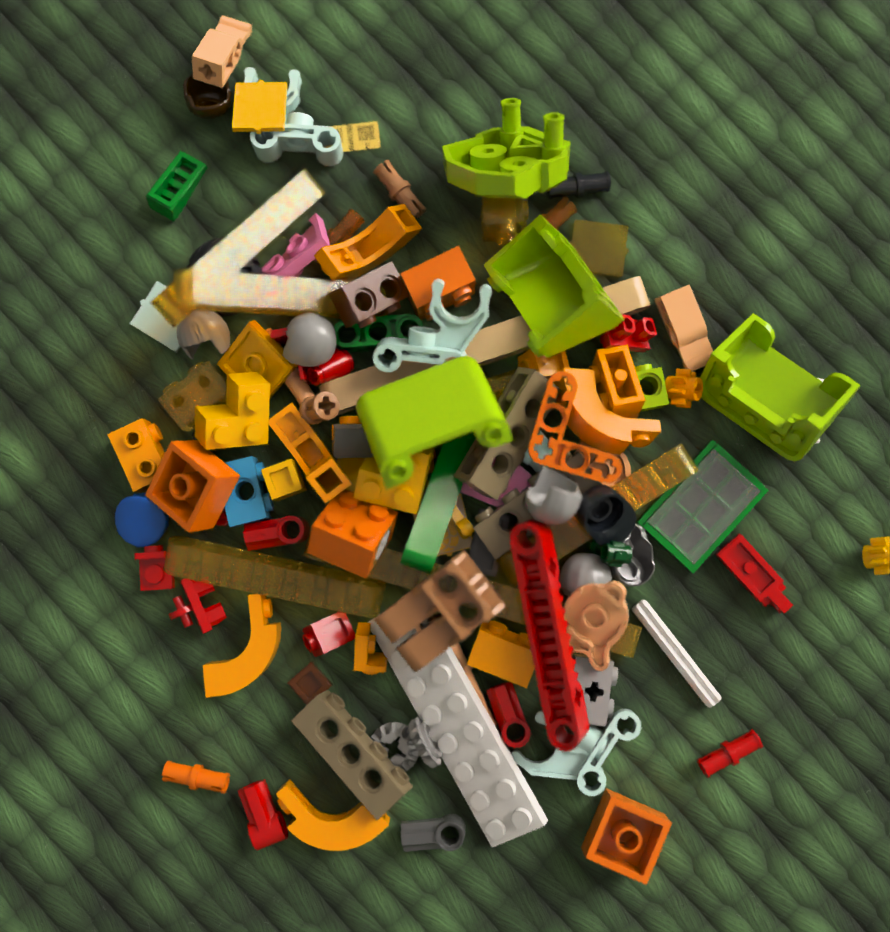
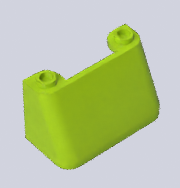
M541 214L484 264L485 269L490 275L487 278L489 284L496 292L500 293L503 290L510 296L531 329L528 332L530 340L527 344L538 357L542 355L547 358L552 357L614 329L625 320L575 248Z
M753 313L711 353L700 377L703 381L701 398L782 457L790 461H800L852 399L861 385L848 376L836 372L829 374L823 382L771 347L775 339L774 330L769 323Z
M469 356L457 357L361 395L356 404L358 417L386 489L400 485L412 476L414 465L410 455L474 431L479 443L489 448L513 441L507 421L481 367L474 358Z

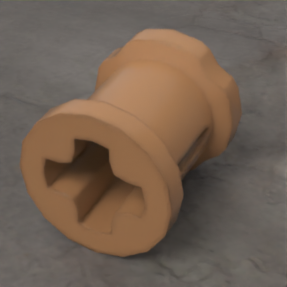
M327 391L307 397L299 406L300 416L306 423L312 425L321 423L322 420L333 419L339 412L338 399L334 394Z

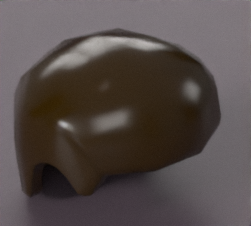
M193 73L184 80V99L189 111L194 113L195 116L215 119L224 115L231 106L232 95L228 80L223 88L193 79Z

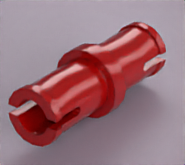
M750 729L749 732L730 742L723 741L720 743V748L698 758L697 763L706 778H709L729 765H738L740 759L763 748V744L758 734L753 729Z

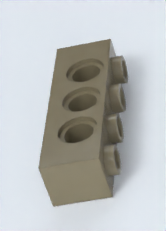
M517 368L498 400V405L510 431L512 430L513 441L489 448L481 445L476 438L454 477L479 494L496 501L498 500L500 495L507 489L508 481L515 469L524 460L548 382L546 377L535 369ZM553 384V387L557 388L556 398L552 399L548 396L547 403H556V399L562 391L555 384ZM550 408L545 411L543 415V421L553 408ZM496 457L495 464H494V466L492 467V462H493L494 458Z
M569 451L565 456V461L568 467L575 469L583 464L584 458L580 452L572 455ZM589 465L585 470V473L591 474V468L589 467ZM555 469L575 482L582 495L591 487L602 485L601 482ZM539 472L527 480L530 485L521 492L515 488L503 496L501 500L504 504L494 511L491 507H488L474 517L477 523L473 525V529L495 560L511 549L510 534L512 529L502 528L499 524L500 517L504 513L511 512L517 516L516 525L533 518L526 507L525 496L528 489L535 484ZM527 530V537L533 534L532 531Z
M329 690L318 694L291 721L373 817L378 820L413 787L409 782V776L401 767L395 766L389 760L386 749L379 742L373 741L368 736L365 725L358 718L352 717L344 708L345 703L343 700ZM329 720L337 724L338 734L330 731L328 727ZM350 744L358 748L360 752L359 759L354 758L350 754ZM371 769L379 772L382 779L381 783H377L371 778Z

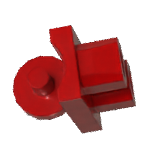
M622 314L625 320L614 329L603 333L600 337V342L604 348L628 345L629 351L644 353L651 349L648 340L656 336L657 332L652 318L643 317L640 320H635L630 315Z
M209 575L192 580L190 577L181 580V585L190 605H185L181 595L173 598L172 600L177 610L168 614L170 619L173 620L180 617L184 628L193 625L189 615L193 611L202 634L212 631V626L224 620L226 614L220 602L205 609L202 606L199 598L215 591Z

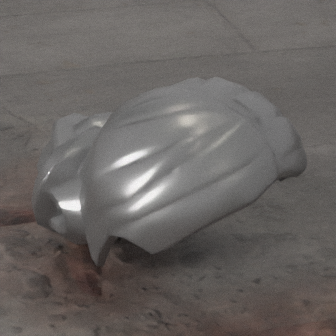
M636 523L632 532L622 541L625 545H629L632 548L631 562L628 565L623 564L622 567L609 566L611 575L617 582L632 587L641 586L648 582L655 571L653 546L648 541L646 529Z

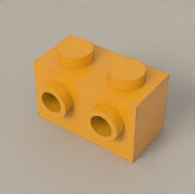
M628 345L598 349L592 365L588 369L594 370L596 389L601 402L607 409L618 416L638 418L644 405L645 397Z
M141 418L107 434L133 492L144 493L148 490L165 454L160 443L163 440L160 429L156 423L151 424L150 421Z
M497 621L482 622L467 665L527 688L534 672L528 633H514L507 630V626Z

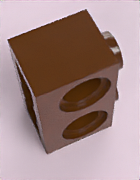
M393 261L328 293L345 327L348 328L358 324L360 329L377 321L374 314L383 311L384 315H388L401 308L399 301L410 296ZM380 286L384 288L386 297L381 293ZM355 298L360 302L361 310L356 307Z

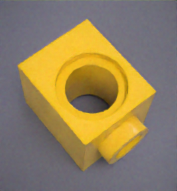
M293 459L261 469L270 497L274 501H280L307 491L298 464Z

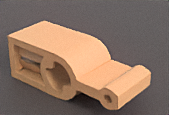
M222 16L217 27L207 31L192 55L193 79L223 88L240 59L242 46L252 33V25Z
M690 284L655 298L656 306L668 335L679 352L684 369H691L692 372L706 366L713 349L707 337L708 331Z

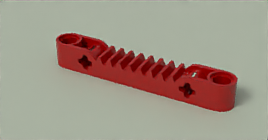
M532 518L516 525L512 529L510 545L547 735L554 748L567 752L573 750L587 736L589 720L581 684L577 681L578 672H574L576 661L571 656L573 647L569 646L571 635L566 630L568 621L564 620L566 609L561 604L563 595L559 594L561 583L558 582L559 566L552 530L549 524L541 523ZM527 530L532 531L535 535V544L528 540ZM564 725L570 727L574 735L567 733Z

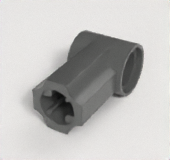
M451 813L444 815L442 818L402 821L401 840L403 851L429 849L455 851L464 842L465 822L457 814ZM447 826H453L459 831V835L455 838H448L443 834L442 829Z

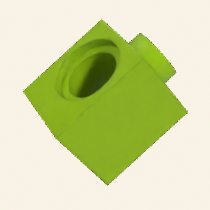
M652 364L636 366L635 369L639 382L641 380H648L654 387L652 395L644 394L645 402L640 412L660 409L669 405L662 367L652 369Z

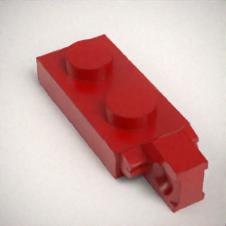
M739 533L714 554L754 599L764 607L770 603L778 613L785 614L793 606L782 593L786 589V586L783 584L784 580L742 534Z

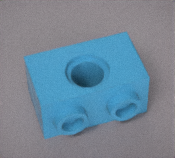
M254 456L225 462L240 475L225 505L229 527H239L248 523L272 519L270 511H274V503L269 492H265L263 484L265 480L261 469L265 468L264 463H258V459ZM245 483H251L254 488V494L248 500H243L240 496V488Z

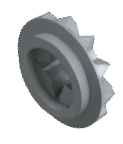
M416 717L409 723L410 737L423 762L434 768L441 764L440 757L442 752L438 747V742L433 741L429 736V725L425 721L422 722L419 717Z
M399 722L386 723L373 733L371 739L379 742L389 753V749L383 743L391 744L399 736L398 749L403 754L396 753L389 760L406 772L415 764L419 756L410 737L409 727Z

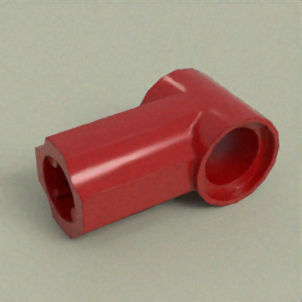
M285 516L283 518L244 524V542L248 551L299 544L308 538L310 526L308 521L301 516ZM292 521L297 522L300 527V533L294 539L287 533V526Z
M508 681L486 689L504 742L513 748H520L526 745L531 735L530 728L526 722L513 683ZM513 723L521 724L524 729L523 735L517 740H512L506 735L507 728Z
M258 780L240 788L238 794L249 821L248 833L254 848L258 851L288 839L289 834L282 813L276 810L266 780Z

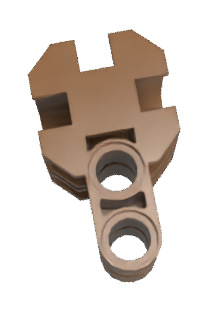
M464 549L448 560L436 572L431 573L374 620L392 644L413 628L416 629V632L403 641L396 649L410 668L417 672L449 647L469 636L472 630L482 622L486 623L494 617L505 604L502 597ZM445 575L453 576L458 582L457 588L452 592H445L439 586V580ZM465 602L474 603L478 608L477 614L472 618L463 617L459 612L461 604ZM440 611V613L437 614L435 618H433L427 624H425L424 626L421 624V622H423L425 619Z

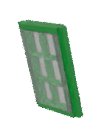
M711 440L636 523L645 528L647 534L683 567L694 574L769 490L714 440Z

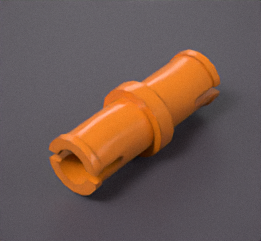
M168 760L162 772V781L187 785L190 790L194 791L201 788L225 794L230 782V773L204 769L201 764L189 766Z

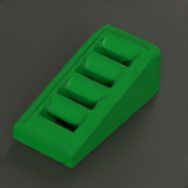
M180 151L146 194L149 207L171 221H175L207 170V165ZM183 165L192 170L193 173L190 175L180 168ZM175 176L184 180L185 183L182 184L179 181L175 180ZM168 188L176 190L177 194L170 192Z

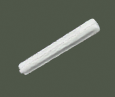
M646 600L636 603L632 607L633 613L702 702L709 708L715 706L721 700L720 694Z

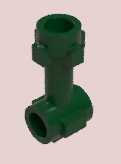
M592 537L587 540V550L592 554L599 555L601 561L609 566L622 567L623 564L628 565L632 560V548L629 545H625L624 542L610 541V544L604 543L601 546Z

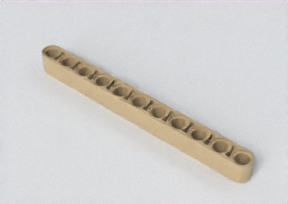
M640 276L603 287L619 312L623 315H633L651 307ZM522 315L480 329L465 349L467 356L474 358L480 367L525 352L530 349L527 342L530 340L528 332L531 329ZM449 357L445 361H450L456 357ZM402 360L399 368L393 372L380 371L374 365L323 383L319 386L320 392L327 391L336 396L339 402V412L337 415L355 410L357 400L366 392L437 366V364Z

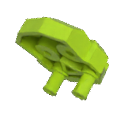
M506 98L500 101L502 127H494L475 134L473 138L442 146L443 165L447 182L481 197L526 199L536 191L544 193L567 180L571 142L564 140V115H560V113L545 114L543 116L544 132L529 126L522 127L521 100H517V98Z

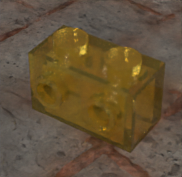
M482 197L481 224L483 242L496 241L498 245H506L522 229L526 228V220L529 219L528 201Z
M209 361L205 363L199 362L188 370L186 378L181 382L174 381L162 391L164 395L158 398V401L178 427L186 432L195 427V406L226 403L227 381L215 365Z

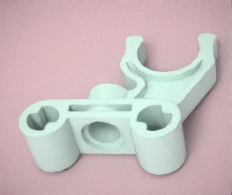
M248 67L244 70V83L258 81L254 68ZM298 70L289 71L290 85L287 90L285 131L262 132L261 134L251 132L250 140L258 159L267 163L278 160L282 151L316 153V157L321 164L334 166L343 157L340 135L333 127L313 125V118L308 114L292 112L300 103V85L302 80ZM327 145H333L329 148H324Z
M435 279L432 283V300L429 311L434 321L441 328L436 330L428 327L409 328L408 339L397 337L381 339L373 354L375 366L380 371L393 372L399 368L402 360L439 365L447 362L445 360L449 357L467 356L465 349L489 317V300L492 288L489 285H482L480 287L481 301L476 311L466 317H457L444 309L441 303V294L445 283L442 279ZM386 349H391L396 353V355H393L392 360L385 359L382 356Z
M627 708L619 709L609 719L603 730L590 724L587 736L571 751L565 752L555 748L554 753L543 761L527 759L518 749L513 750L511 755L516 764L524 768L530 775L577 780V785L584 794L596 796L601 794L606 786V776L601 768L603 762L618 739L630 741L639 735L641 722L632 710ZM540 710L535 715V721L545 725L543 711ZM628 717H632L634 726L631 730L626 728L621 732L617 729V722L620 718L626 720ZM589 771L596 772L598 783L594 786L585 785L586 780L583 776Z

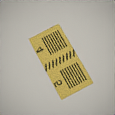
M378 121L330 126L338 131L343 152L381 148ZM327 145L324 148H329L333 145Z

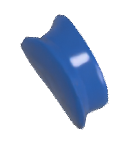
M146 493L133 494L121 500L115 512V525L118 534L127 543L137 548L150 546L158 542L169 525V516L146 497Z

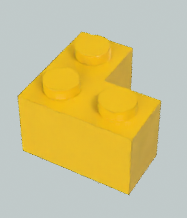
M258 372L227 374L226 404L195 406V437L205 450L268 444L270 383Z
M435 446L410 455L414 465L412 476L406 482L389 489L385 487L375 458L366 457L359 469L353 498L417 514L423 499Z

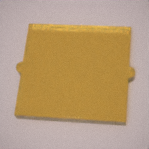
M574 220L570 244L578 252L592 274L623 276L625 255L629 252L628 248H626L628 226Z

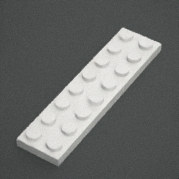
M432 615L428 617L423 622H421V624L424 626L429 621H431L434 618V616ZM375 618L368 621L367 623H371L372 634L376 635L377 643L385 657L388 658L387 660L420 720L422 722L425 721L429 725V736L432 741L438 742L444 763L491 847L545 826L548 821L546 815L452 648L449 647L422 669L414 672L396 648L414 634L416 629L413 628L392 644L375 622Z

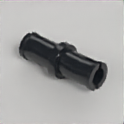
M608 171L582 175L581 172L574 173L572 177H567V180L555 188L546 191L547 197L552 199L575 195L576 198H581L584 194L610 192L611 178Z

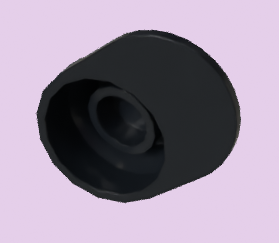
M596 485L584 492L580 507L576 512V517L581 526L601 546L604 543L610 544V541L622 542L632 532L637 518L635 510L626 499L607 485Z

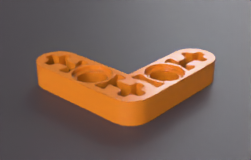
M560 371L553 374L546 384L529 441V457L538 464L598 482L611 483L616 481L622 472L621 462L616 456L562 440L576 395L577 382L575 377L568 372ZM562 377L566 378V384L571 386L570 392H563L560 400L567 401L566 408L557 403H547L548 396L552 399L556 398L557 388L553 387V382H559ZM550 408L558 410L562 416L561 423L554 428L546 426L543 421L545 411ZM539 427L546 432L558 433L556 440L549 437L547 447L552 449L551 455H544L543 459H539L538 452L534 450L535 444H541L544 435L537 434ZM573 449L579 450L584 457L583 464L575 469L568 467L565 461L566 454ZM590 453L596 455L593 459L594 462L605 463L606 459L611 460L610 466L615 468L614 473H608L606 478L601 477L602 471L592 467L590 469L591 474L585 473L590 463Z

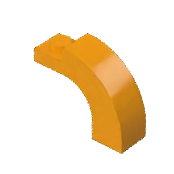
M405 204L387 207L362 232L347 241L321 247L314 256L320 263L323 272L332 281L340 279L342 283H346L383 263L405 246L423 228Z
M562 369V371L572 374L577 382V391L567 426L588 445L603 452L621 455L630 444L633 447L648 446L661 433L660 420L625 418L607 409L597 394L594 370ZM562 377L559 382L554 381V384L562 390L556 399V403L566 408L567 401L560 400L563 392H570L571 386H568L566 384L567 379Z
M293 402L269 418V426L303 470L305 478L325 504L352 484L315 430L301 418L300 412Z
M266 592L248 595L251 635L245 650L236 658L210 661L203 665L205 697L227 695L246 687L261 676L273 661L281 639V622L269 623L268 618L273 616L271 599H266Z
M291 779L284 783L276 793L279 798L277 802L281 809L288 815L291 813L294 815L287 829L301 841L319 849L341 851L356 848L371 841L389 826L390 817L386 813L376 820L361 802L344 813L328 814L322 812L308 801Z

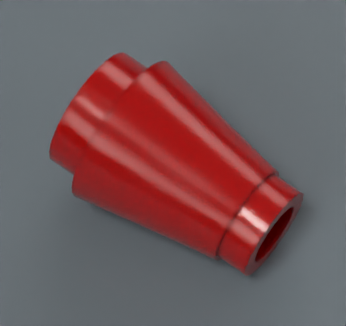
M335 349L328 362L307 369L308 379L313 385L317 386L348 375L354 369V361L347 350Z

